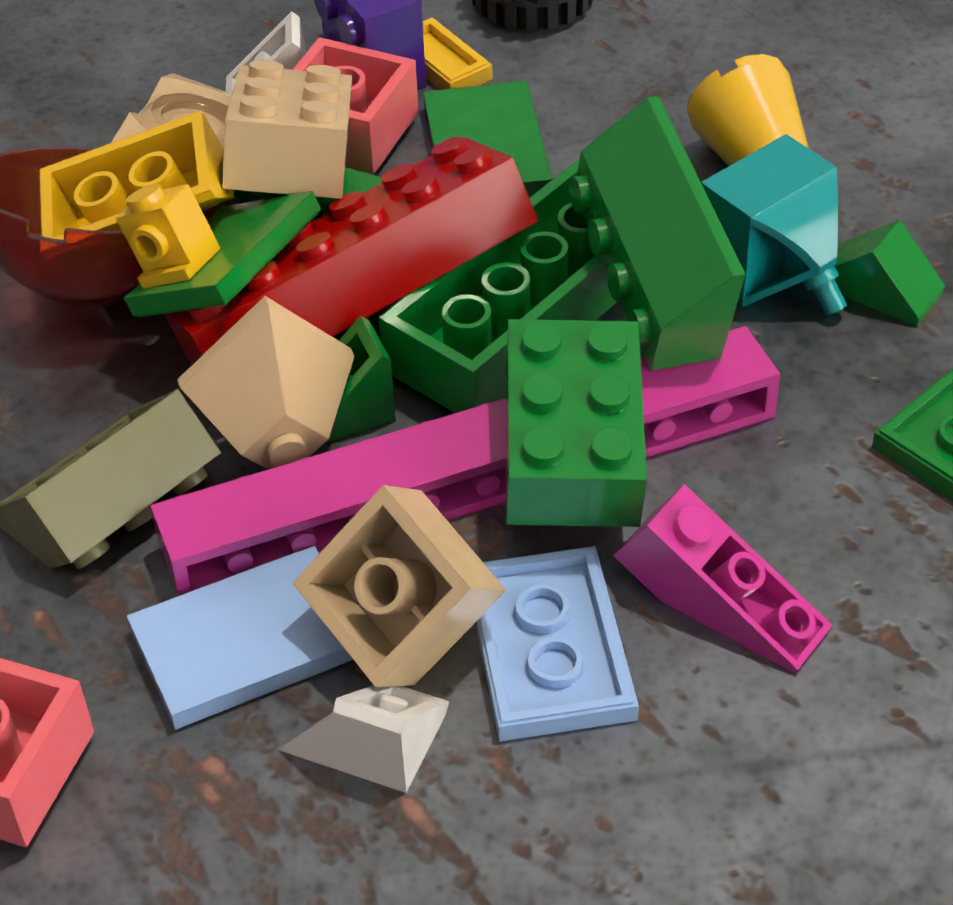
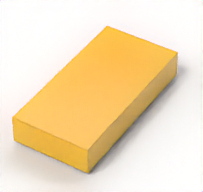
M434 18L423 21L426 79L440 90L480 86L493 80L492 64Z

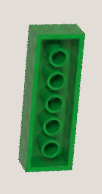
M580 158L529 198L538 222L409 293L379 317L381 343L391 359L393 377L454 413L506 398L508 319L596 321L618 302L610 294L607 282V269L601 255L595 256L590 248L586 220L582 212L577 213L571 203L569 183L571 177L577 176Z

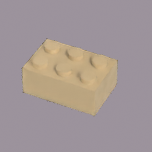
M255 60L250 62L249 66L239 65L225 118L222 189L279 194H297L313 191L315 197L342 199L352 75L341 74L340 69L328 65H312L307 67L306 71L284 69L283 64L271 60Z

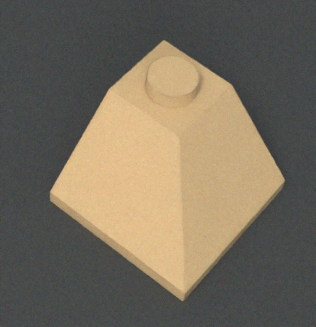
M264 296L177 380L182 391L241 456L269 470L309 457L329 439L355 356L350 347Z

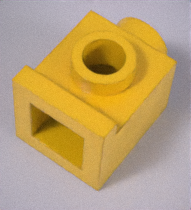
M155 183L140 188L127 197L126 203L128 207L115 218L144 271L137 278L143 289L190 280L221 249L189 184L162 189L160 184Z

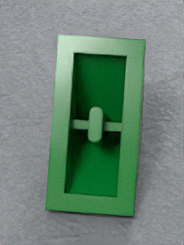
M901 220L866 232L838 245L837 262L834 266L839 276L835 278V281L844 297L918 327L944 294L945 284Z
M361 316L339 340L351 348L355 357L330 437L324 444L396 422L391 359L370 321Z

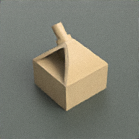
M383 485L292 582L375 687L415 685L506 591L505 587L421 490Z

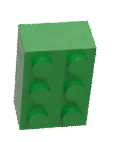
M508 319L506 357V525L640 527L647 484L639 322Z

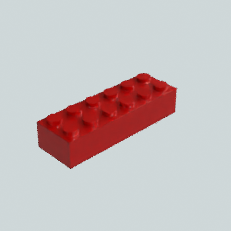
M452 137L434 146L431 150L432 156L415 165L403 164L387 171L381 177L382 183L364 193L351 192L343 195L342 199L337 198L329 206L331 211L309 222L227 305L165 313L188 361L193 365L264 296L333 337L351 327L360 316L367 318L538 222L513 157L467 137Z

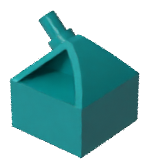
M785 134L701 182L746 274L737 304L744 307L803 282L806 291H814L826 316L847 306L835 281V278L839 276L834 266L837 262L838 186L836 166Z

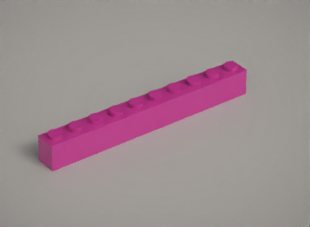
M747 326L729 331L721 359L651 371L645 356L640 357L646 458L775 417L780 372ZM506 398L150 505L159 547L177 595L186 594L314 545L320 553L383 485L421 490L446 520L506 502Z

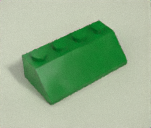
M659 96L647 97L581 150L577 176H573L570 179L569 193L574 210L577 213L582 212L588 225V239L593 254L595 256L601 255L606 266L608 288L612 298L615 301H621L627 315V321L639 322L640 347L650 370L653 371L721 359L746 274Z

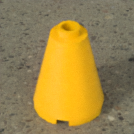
M765 54L741 57L734 60L738 68L722 77L719 71L715 70L697 86L687 104V114L693 130L727 166L734 164L785 134L809 148L790 74L776 57Z

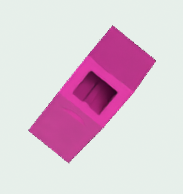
M685 484L652 512L613 555L662 603L792 673L802 666L833 626Z

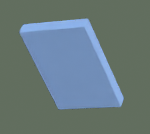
M315 545L127 615L131 634L175 730L353 660L292 584L318 556L319 552Z
M596 546L483 562L506 589L503 595L475 622L499 742L638 721L639 705Z

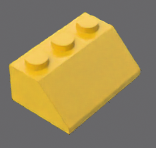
M202 110L41 168L42 250L46 256L76 255L95 247L105 246L112 241L125 237L115 218L128 207L126 199L129 195L150 184L158 183L162 189L189 184L201 210L233 199V190L222 189L224 149Z

